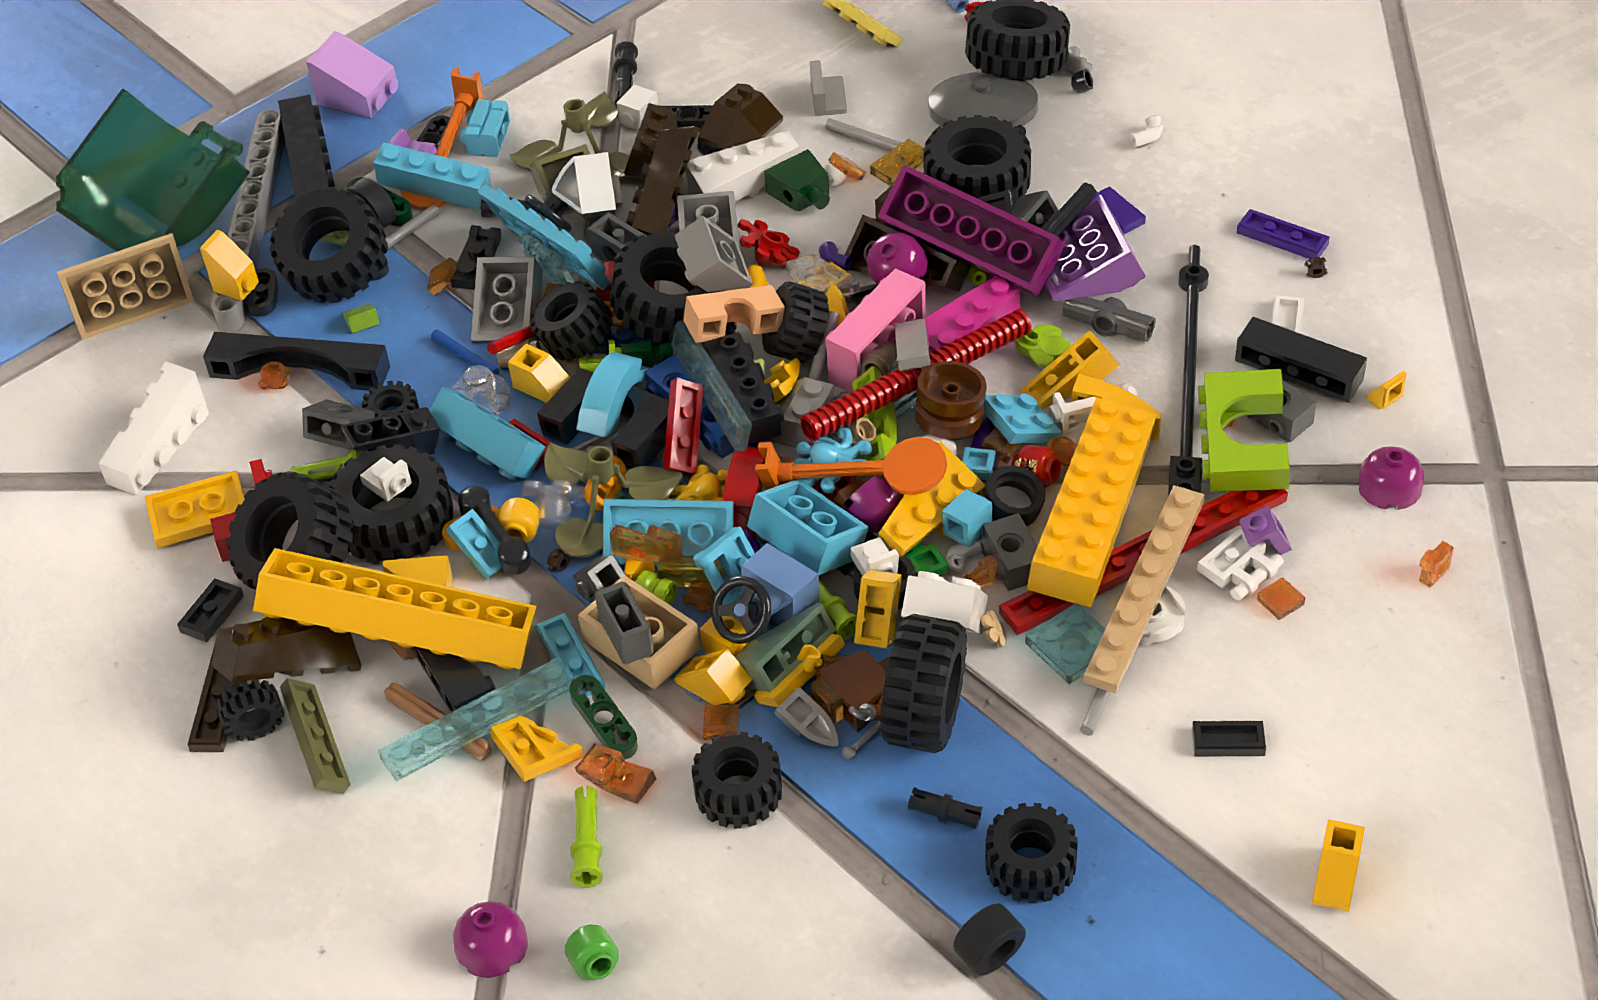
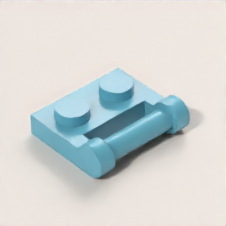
M732 527L711 546L696 554L693 560L698 568L703 569L716 593L718 588L724 583V580L713 561L718 558L728 578L731 579L741 576V565L755 553L741 527ZM742 586L735 587L736 593L733 595L728 592L723 599L722 605H732L736 600H740Z

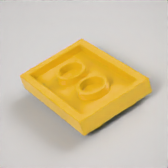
M237 470L144 496L157 548L213 533L210 519L235 512L238 504L242 505L245 500Z

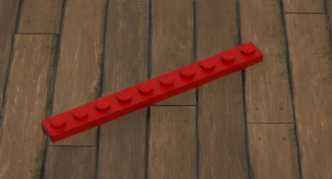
M1285 489L1230 491L1204 504L1180 554L1240 525V519L1266 506L1272 509L1286 502L1288 492ZM1152 530L1112 549L1096 596L1129 580ZM1029 590L1000 604L999 614L1016 635H1019L1079 604Z

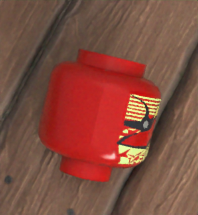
M1023 446L1018 454L1013 457L1011 466L1022 467L1034 473L1042 481L1044 488L1049 487L1056 481L1061 471V461L1054 450L1049 447Z

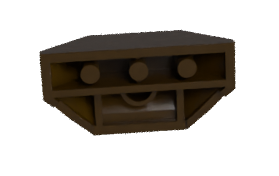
M737 83L715 101L697 141L719 150L745 144L753 140L765 138L783 122V116L762 92L755 90L751 85Z

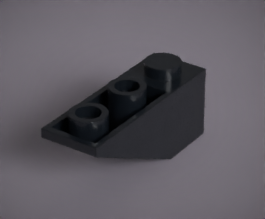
M427 407L341 425V429L352 448L361 452L367 449L369 452L377 450L376 447L383 445L386 448H392L394 445H403L405 449H409L411 446L420 449L422 454L426 452L431 455L435 452L440 431L439 425Z

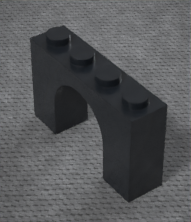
M580 368L537 412L543 436L564 444H568L579 432L576 429L582 400L593 372ZM631 387L624 400L621 414L630 416L631 419L610 441L613 454L623 461L625 467L632 469L648 466L665 447L669 399L635 387Z

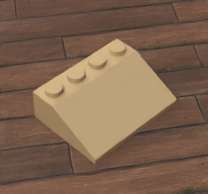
M172 233L57 272L82 340L194 302Z

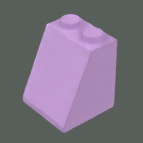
M334 31L306 62L316 103L324 107L372 119L399 88L393 65L337 31Z

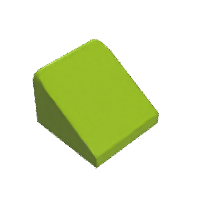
M370 303L342 313L351 333L380 324L377 311Z

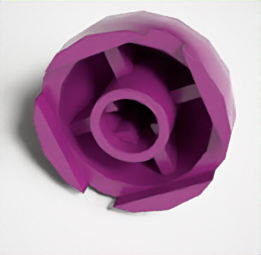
M888 233L873 243L868 252L866 263L870 277L879 285L880 281L887 277L895 268L918 279L921 276L923 278L927 270L928 261L925 251L913 237L905 233Z
M1381 447L1370 453L1360 467L1358 478L1360 495L1368 503L1378 508L1387 509L1388 505H1399L1398 509H1405L1415 504L1421 497L1424 471L1420 461L1412 452L1401 447Z
M875 475L849 498L853 502L850 508L847 509L844 505L842 509L869 527L867 532L876 533L882 529L905 494L892 489L885 477L881 479L878 475Z
M486 901L471 906L457 920L453 931L456 958L460 965L465 966L468 972L474 976L491 978L506 974L510 971L509 967L514 965L517 960L519 963L522 961L528 947L524 923L514 909L501 902Z

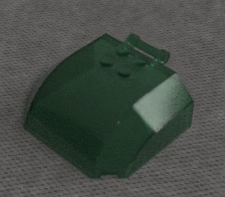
M121 89L56 176V186L60 189V200L56 201V211L116 252L171 233L179 251L193 242L215 221L249 175L250 171L234 159L242 154L243 145L234 139L229 140L213 130V126L205 121L199 122L188 136L148 109L127 90ZM208 139L223 149L217 154L201 144L202 141Z

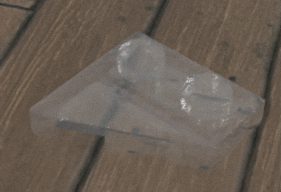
M815 254L786 262L787 272L794 283L817 289L824 293L833 284L838 287L843 296L860 292V283L857 279Z

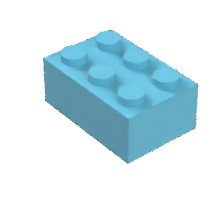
M800 479L757 493L747 527L756 532L760 538L770 542L783 553L819 575L853 562L850 557V549L864 543L869 528Z

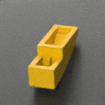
M1078 375L1072 389V402L1095 396V398L1110 400L1122 405L1156 413L1157 417L1152 440H1159L1162 415L1152 406L1116 385L1090 376Z

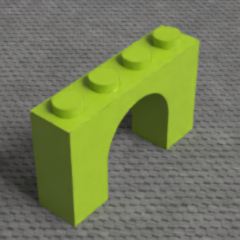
M1281 369L1204 373V385L1198 386L1199 405L1205 404V410H1200V429H1206L1207 435H1201L1202 454H1208V460H1202L1203 479H1210V492L1289 489L1290 466L1288 444L1247 445L1234 441L1223 431L1229 422L1241 416L1283 414Z

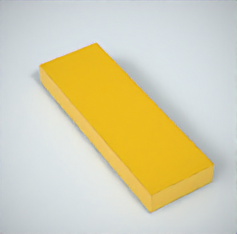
M831 634L818 647V650L823 655L835 656L846 644L841 635ZM803 661L771 692L757 690L753 696L758 704L779 707L798 687L801 688L812 678L817 670L814 669L812 672L805 671L803 668L805 661Z

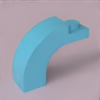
M616 352L607 355L594 371L586 388L576 430L602 437L617 434L621 409L629 390L634 384L646 381L645 372L651 368L641 366L642 359Z

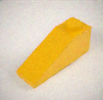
M1089 330L1022 387L1020 391L1022 394L1033 396L1037 400V404L1042 409L1053 405V393L1060 392L1063 400L1072 396V389L1079 374L1103 380L1120 364Z

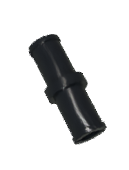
M917 787L913 788V796L910 795L908 802L909 810H916L936 816L938 821L943 823L949 820L977 829L983 807L954 800L953 795L945 793L944 796L920 790Z

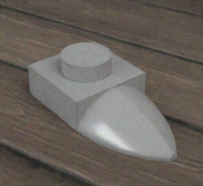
M800 687L775 710L774 714L798 737L803 735L809 740L825 746L837 747L839 745L836 728L831 718Z

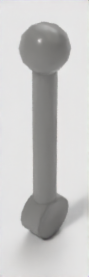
M880 721L852 746L844 747L842 755L845 759L850 760L854 758L855 751L881 729Z

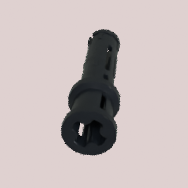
M628 41L618 43L614 51L617 58L614 62V71L617 74L616 107L617 102L633 86V75L637 71L635 59L638 56V48L635 44Z

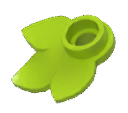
M1050 324L1037 325L1031 329L1029 334L1015 340L1017 351L1025 356H1029L1033 363L1043 368H1046L1054 361L1055 357L1060 356L1071 344L1064 337L1060 336L1062 333L1060 328Z

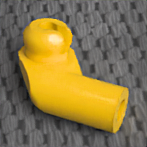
M751 264L747 267L753 283L749 288L768 286V281L762 267L756 264Z

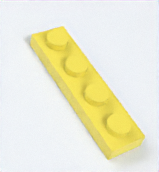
M824 0L822 2L823 5L833 11L839 9V16L852 23L855 20L857 22L855 27L868 35L872 32L874 34L872 39L883 46L890 43L898 47L903 39L848 0Z

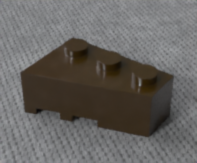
M648 103L624 171L625 175L644 181L639 176L644 162L649 163L651 156L646 153L651 138L657 139L660 131L663 129L678 128L674 111L668 110L661 105Z

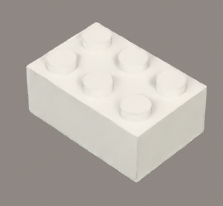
M919 571L918 577L908 575L901 616L906 617L911 614L957 621L966 628V632L981 635L983 627L981 616L985 615L988 595L981 591V586L972 582L973 580L952 577L950 583L948 580H944L943 577H939V574Z

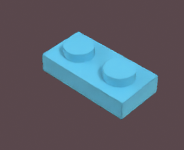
M473 509L445 530L485 580L502 569L498 560V546L500 543Z

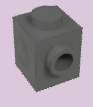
M610 554L594 559L572 576L577 582L576 589L579 594L591 603L595 601L596 597L594 594L596 591L613 585L625 574L613 555Z

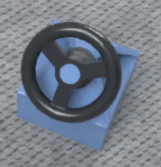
M765 544L741 565V576L725 581L716 591L711 605V617L715 629L724 639L736 644L749 643L757 639L762 633H767L807 608L819 603V574L772 545ZM742 586L740 600H736L732 605H722L723 599L730 590ZM722 616H733L739 620L746 633L738 634L730 631L724 624Z

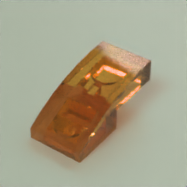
M617 524L610 532L612 552L615 556L644 562L680 561L683 557L681 537L678 533L650 525L644 534Z
M595 743L575 767L579 775L596 786L638 804L656 780L652 769L627 762L620 751Z

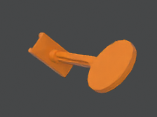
M459 68L453 69L451 81L455 108L435 155L447 158L465 114H468L469 110L474 109L478 99L484 100L479 72H474L471 78L461 76ZM400 190L402 198L409 201L411 207L419 210H425L433 204L440 208L448 203Z
M914 437L905 439L893 446L884 460L797 465L793 462L781 463L771 442H759L758 449L765 464H756L755 471L765 490L795 479L884 475L892 489L901 494L917 495L926 493L936 487L944 478L948 465L946 454L939 443L930 438Z

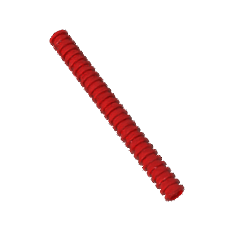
M1017 309L1000 317L998 320L992 321L991 324H986L984 327L978 328L976 331H972L962 336V338L948 343L947 346L944 345L940 349L932 351V353H929L930 364L941 361H956L970 364L972 361L1001 348V346H1005L1023 337V335L1029 334L1032 328L1031 321L1023 310ZM926 367L900 371L898 368L894 372L892 371L864 385V387L850 392L848 395L841 396L840 399H835L833 402L803 415L800 419V424L804 435L810 441H817L820 437H825L828 433H833L835 430L849 425L851 421H857L859 418L874 412V410H878L882 406H886L890 402H894L912 393V391H916L917 379L921 371Z

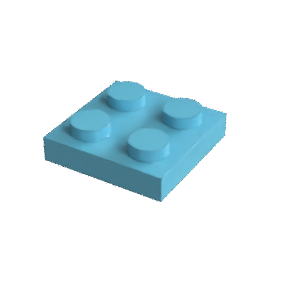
M1029 394L986 395L983 403L984 413L1010 444L1057 443L1059 441L1062 431L1056 426L1054 420L1037 404V400Z

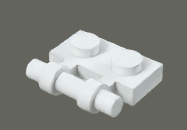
M1240 527L1198 562L1197 571L1221 588L1225 587L1229 582L1236 584L1237 586L1230 591V594L1235 600L1239 601L1244 596H1251L1256 592L1258 585L1263 580H1269L1276 575L1277 569L1283 564V559L1278 554H1274L1270 558L1264 556L1263 554L1266 550V543L1264 542L1250 546L1245 538L1242 527ZM1251 565L1256 570L1249 575L1244 570Z

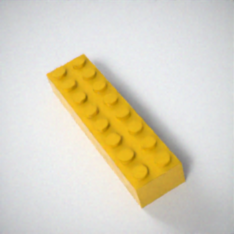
M1095 399L1032 559L1027 590L1092 608L1152 440L1157 417L1156 413L1122 405L1110 400Z
M274 548L258 575L253 611L263 613L264 616L269 618L283 617L296 620L301 625L329 627L337 633L352 632L361 634L369 640L384 639L393 641L399 646L406 648L414 646L425 648L438 655H457L470 662H489L496 664V666L502 669H521L530 642L537 606Z

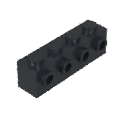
M1252 317L1237 339L1235 361L1259 370L1281 369L1283 379L1349 403L1364 380L1367 357Z
M740 332L705 341L707 365L745 445L781 436L780 422L784 421L783 410L779 403H774V394L770 383H764L763 381L764 374L760 363H754L753 361L754 354L750 343L744 342Z

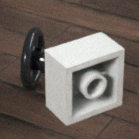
M608 152L573 157L559 173L552 187V192L545 198V203H542L532 195L525 196L526 203L558 228L564 229L568 233L572 231V226L561 217L567 207L571 208L582 218L604 216L608 212L616 214Z

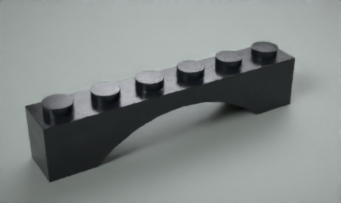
M214 332L203 355L210 378L239 380L251 374L271 369L306 368L330 374L343 381L351 389L368 391L371 387L378 389L377 384L381 382L384 384L390 369L385 345Z

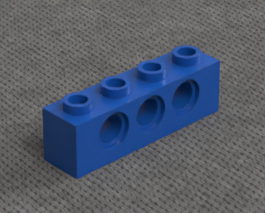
M672 355L645 372V390L665 399H669L671 380L676 378L704 385L699 439L707 450L714 451L722 459L733 453L740 446L742 437L723 397L677 357Z

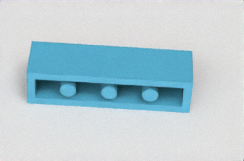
M383 142L373 162L379 185L481 210L482 197L477 191L484 184L491 187L489 168Z
M441 387L430 409V413L440 427V435L447 438L454 437L457 439L455 444L458 447L469 452L474 450L478 453L476 457L478 460L490 466L497 465L500 467L498 472L511 480H515L516 476L529 479L546 447L461 392Z

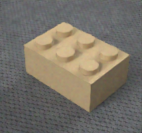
M624 575L614 584L619 582L627 583V587H629L632 596L637 601V606L640 607L645 620L650 625L653 654L627 665L623 664L598 617L596 600L578 614L582 640L655 690L700 650L698 626L696 622Z

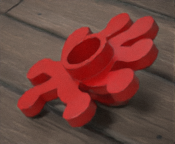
M740 219L737 224L738 228L747 231L749 235L748 237L742 236L739 242L745 248L755 247L754 257L759 266L769 267L774 263L783 266L785 262L790 266L798 264L800 251L796 247L788 245L790 238L786 234L767 230L768 225L761 220H755L754 224L745 219Z

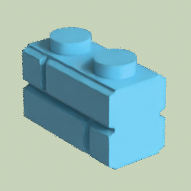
M478 99L474 109L468 111L467 128H462L461 142L465 144L469 155L481 156L484 154L490 157H497L499 155L511 121L506 101L494 100L491 102L490 100Z

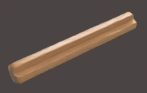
M392 682L385 689L386 700L478 760H485L487 755L491 753L492 748L489 741L399 683Z

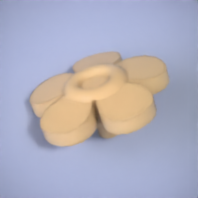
M989 610L985 615L981 616L982 625L986 628L982 630V634L987 637L990 643H996L1001 648L1006 644L1004 637L1006 634L1002 622L998 620L995 612Z

